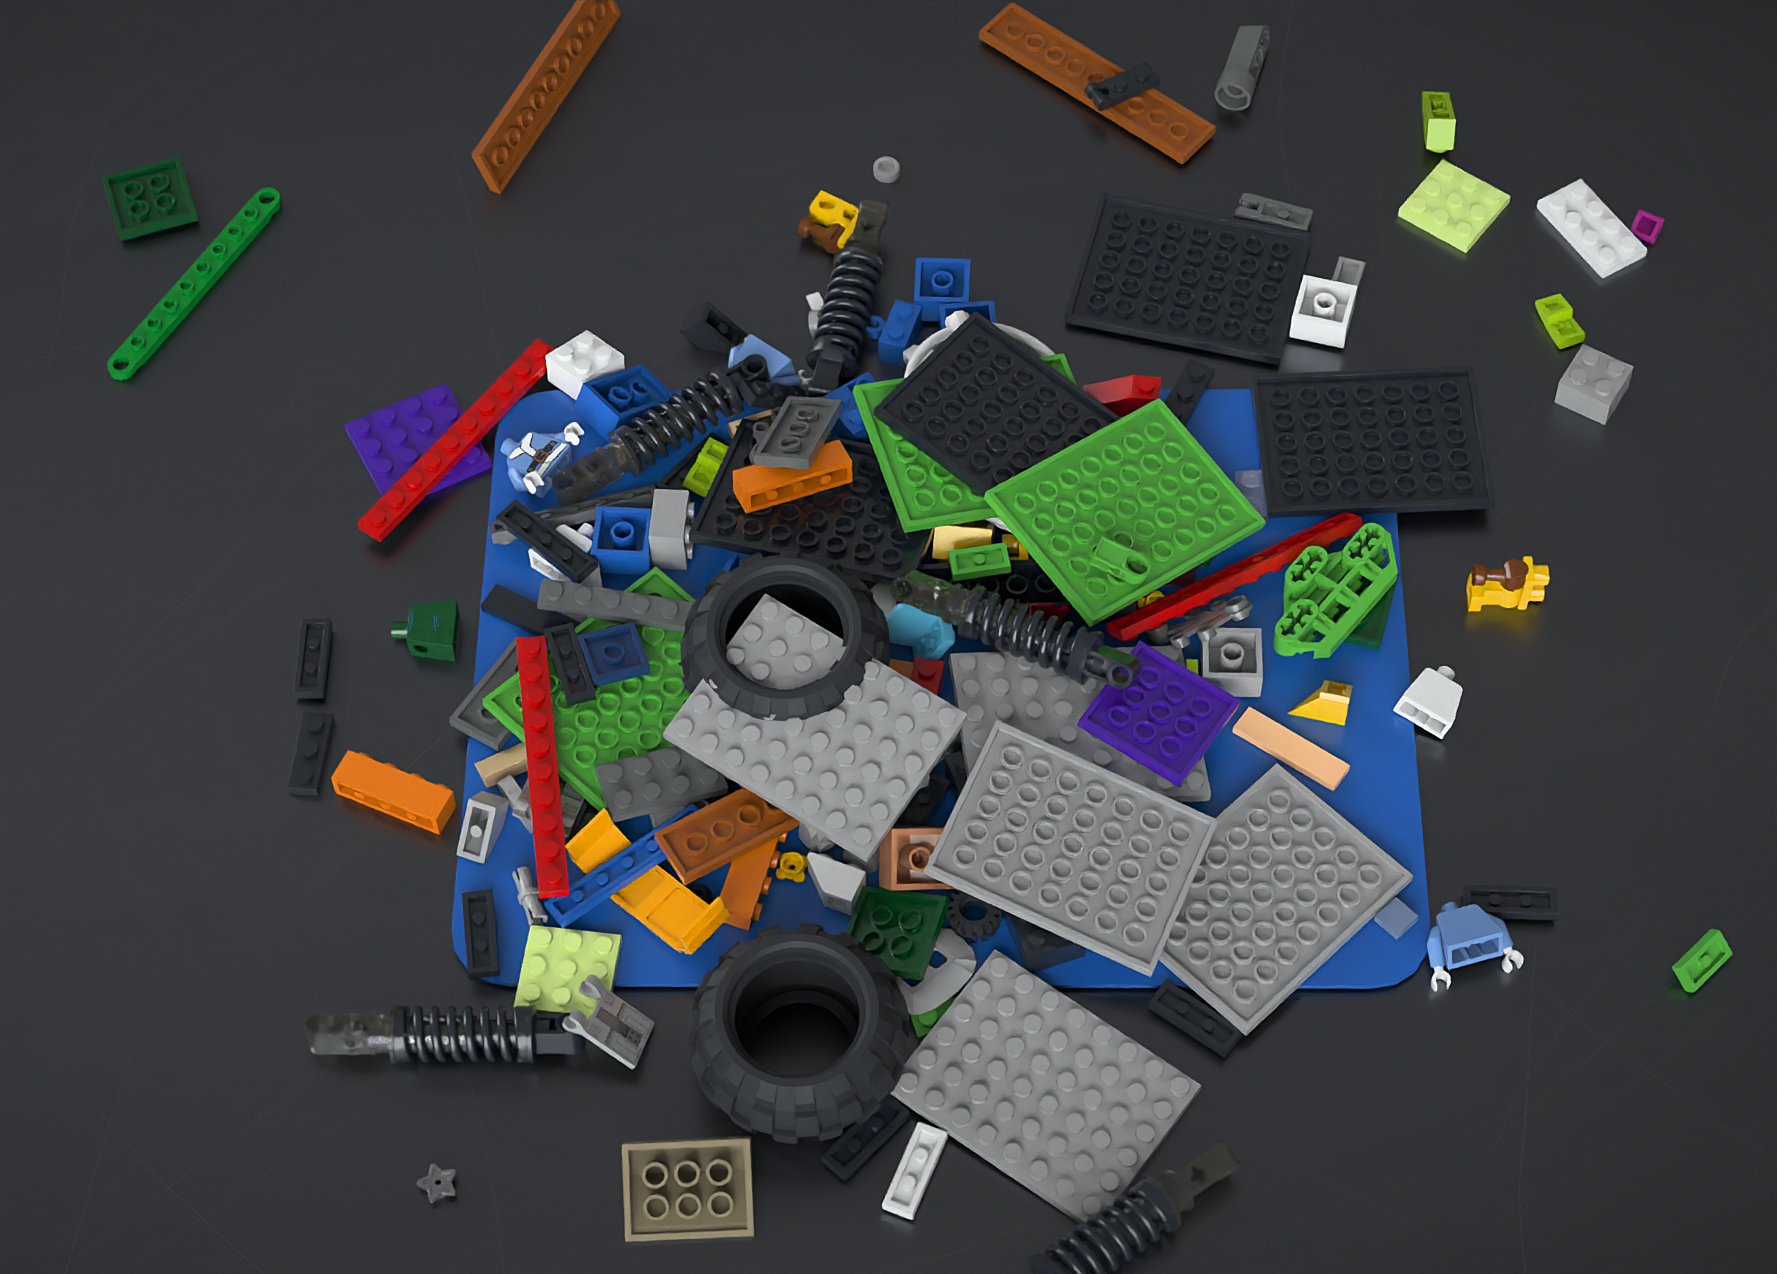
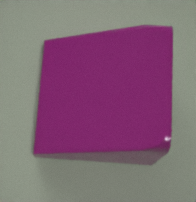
M1639 209L1630 231L1636 238L1654 244L1665 225V219Z

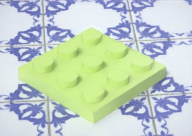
M1442 159L1399 208L1398 216L1467 253L1509 204L1511 196Z
M531 925L514 1007L536 1004L538 1013H568L573 1010H579L588 1021L598 999L581 994L579 986L581 982L586 981L589 975H595L601 980L607 990L613 991L622 944L621 935Z

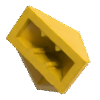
M1324 680L1323 685L1287 714L1345 726L1353 685Z

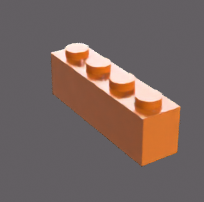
M840 440L823 444L810 469L768 468L754 464L733 471V491L746 514L853 482L852 460Z
M348 750L331 777L335 793L439 835L457 807L453 791L446 785L440 783L437 785L433 784L416 773L408 774L391 763H380L363 752L358 754Z
M788 832L732 861L720 895L730 913V916L723 923L750 930L752 921H759L763 904L759 903L761 894H768L772 881L768 874L770 868L776 869L781 852L777 851L779 842L785 843Z

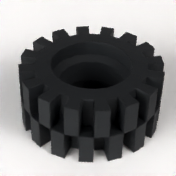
M956 889V894L952 892L950 895V906L947 911L948 927L953 929L958 936L961 934L965 942H967L968 937L972 938V943H977V937H981L982 942L988 940V934L993 937L996 934V929L999 930L1002 921V909ZM976 905L984 908L986 915L981 920L971 921L966 919L962 912L966 907Z

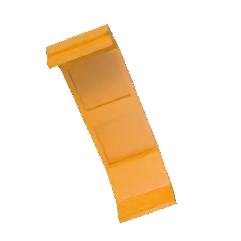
M603 808L565 847L571 860L586 875L632 843L614 825L607 810ZM658 865L609 897L679 953L684 951L685 954L690 955L730 916L728 909L719 896L710 905Z

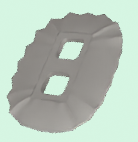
M941 928L933 950L939 951L947 959L943 965L935 969L928 964L924 980L915 987H910L901 977L895 976V981L901 993L905 996L909 1015H921L936 1009L956 994L972 977L977 962L973 948L952 929Z

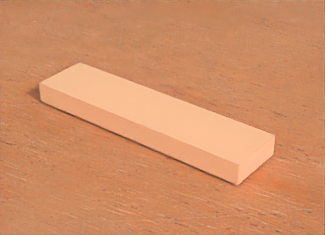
M1248 707L1233 727L1234 734L1333 792L1349 772V764L1251 707Z

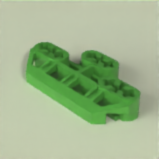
M1368 523L1359 529L1342 551L1327 554V551L1322 547L1310 546L1298 556L1285 572L1283 588L1284 615L1275 626L1273 640L1274 650L1278 654L1294 656L1296 652L1302 655L1304 652L1314 651L1313 659L1329 658L1397 580L1398 571L1389 532L1379 524ZM1385 548L1387 551L1389 564L1385 568L1381 569L1379 566L1386 559V556L1383 555ZM1364 576L1372 581V583L1358 596L1356 592L1362 587L1363 582L1360 579ZM1339 603L1349 608L1335 623L1332 621L1339 613V609L1336 608ZM1316 630L1325 635L1319 642H1314L1316 636L1313 633Z

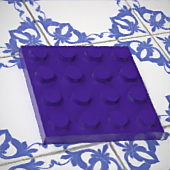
M445 382L344 425L349 438L378 491L383 496L464 413ZM479 441L427 495L492 468V462L481 442Z
M1139 641L1130 654L1135 656L1141 663L1140 675L1128 687L1123 689L1106 684L1081 716L1077 726L1178 787H1181L1239 708L1241 700ZM1120 666V672L1125 676H1129L1128 671Z

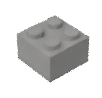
M1583 344L1559 381L1554 402L1605 425L1629 387L1634 366Z
M654 490L648 536L653 568L687 570L688 559H693L694 543L689 542V532L696 518H694L695 502H690L689 490Z
M1216 628L1217 635L1208 641H1201L1200 644L1201 677L1235 697H1260L1263 682L1261 628Z

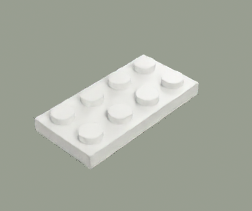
M1582 179L1538 200V210L1602 279L1646 256L1647 248Z

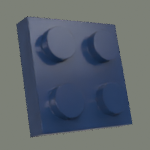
M634 622L577 635L594 688L650 674V665Z

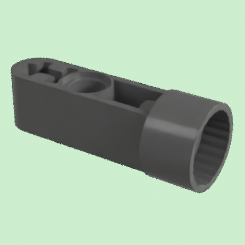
M1243 25L1239 27L1225 69L1220 76L1215 90V98L1221 106L1230 110H1243L1249 106L1270 42V31L1267 25Z

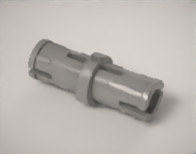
M520 867L517 869V872L514 871L512 874L519 892L517 896L519 904H523L530 926H542L543 922H547L548 917L541 899H539V892L535 885L532 871L529 867Z

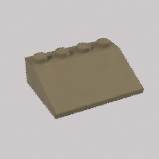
M751 1136L631 1141L622 1144L625 1242L754 1236Z

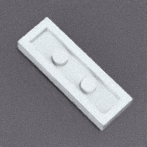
M921 1122L917 1123L882 1203L884 1210L911 1220L913 1219L946 1143L948 1132Z

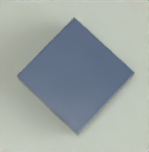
M1395 897L1375 915L1374 921L1398 940L1418 921L1419 916Z

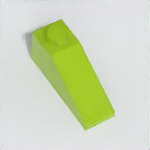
M1422 92L1423 128L1426 149L1438 153L1453 150L1456 119L1449 92Z

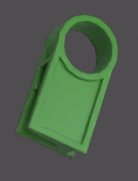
M1104 536L1101 537L1089 563L1131 584L1143 583L1147 579L1152 567L1150 560L1144 554ZM1129 562L1138 563L1142 566L1145 573H1133L1126 564Z

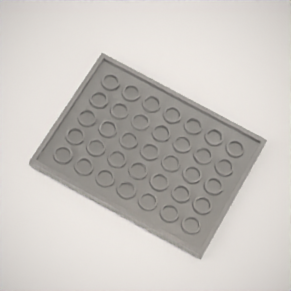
M765 593L726 646L728 651L726 659L729 663L734 664L750 680L766 687L787 690L801 687L823 678L831 671L829 669L836 660L840 661L846 647H842L843 639ZM872 658V661L866 662L864 666L866 673L864 674L863 682L859 687L851 685L844 692L845 700L840 705L828 712H823L805 720L790 718L787 721H773L776 715L770 714V718L763 717L765 720L751 717V715L743 713L736 708L733 709L722 701L712 688L716 689L718 687L711 679H709L710 685L702 679L665 729L663 737L865 862H868L967 720L968 714L875 658Z
M1150 646L1185 667L1182 648L1175 650L1173 646ZM1119 647L1114 649L1130 654L1134 647ZM1010 651L950 654L949 666L955 704L958 709L968 714L967 720L960 729L967 780L996 720L1177 802L1210 800L1211 790L1204 756L1181 787H1178L1077 726L1081 716L1106 683L1090 677L1085 685H1080L1077 681L1070 679L1066 675L1055 673L1053 666L1044 669L1040 667L1038 661L1029 663L1025 660L1024 655L1016 658L1010 654Z
M996 720L923 873L1151 977L1219 820Z
M1278 763L1215 818L1219 822L1159 957V961L1246 1036L1401 892L1413 878L1409 871Z
M995 949L904 1064L901 1078L890 1095L943 1131L948 1132L950 1136L1078 1223L1086 1225L1088 1217L1099 1215L1104 1206H1113L1115 1198L1124 1195L1198 1094L1201 1085Z

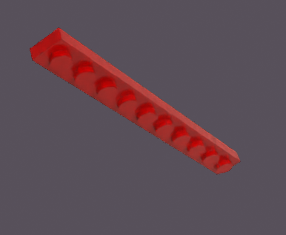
M538 338L357 522L359 529L381 542L547 372L545 356L556 348Z
M1349 512L1331 517L1107 623L1108 633L1122 641L1134 640L1138 637L1139 633L1159 628L1163 622L1171 618L1182 617L1188 610L1196 606H1205L1211 602V599L1219 595L1230 594L1235 591L1236 587L1242 584L1253 583L1261 575L1279 571L1283 568V565L1295 561L1310 546H1319L1325 549L1330 546L1331 542L1337 539L1352 536L1354 531L1363 526L1361 517Z
M545 636L516 638L539 899L570 896Z

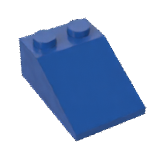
M643 364L583 383L573 409L608 443L614 442L612 431L622 425L631 427L633 418L640 417L643 419L644 412L648 409L656 411V406L659 402L669 404V397L673 393Z

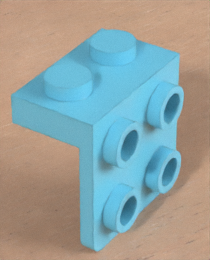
M903 603L896 605L886 617L890 643L911 646L914 660L915 657L939 660L955 642V632L952 628L949 612Z

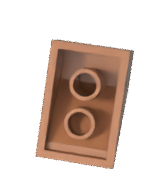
M892 826L879 845V887L888 890L956 889L923 873L945 826Z

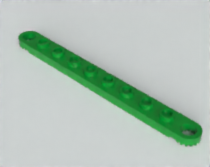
M263 188L257 191L110 357L107 367L112 378L115 380L119 379L120 381L132 378L137 369L145 364L271 220V216L280 209L281 198L277 190ZM268 197L269 199H274L273 202L269 204L262 203V200L264 201V198L267 199ZM123 362L124 364H129L128 367L123 370L115 369L119 365V363L122 364Z

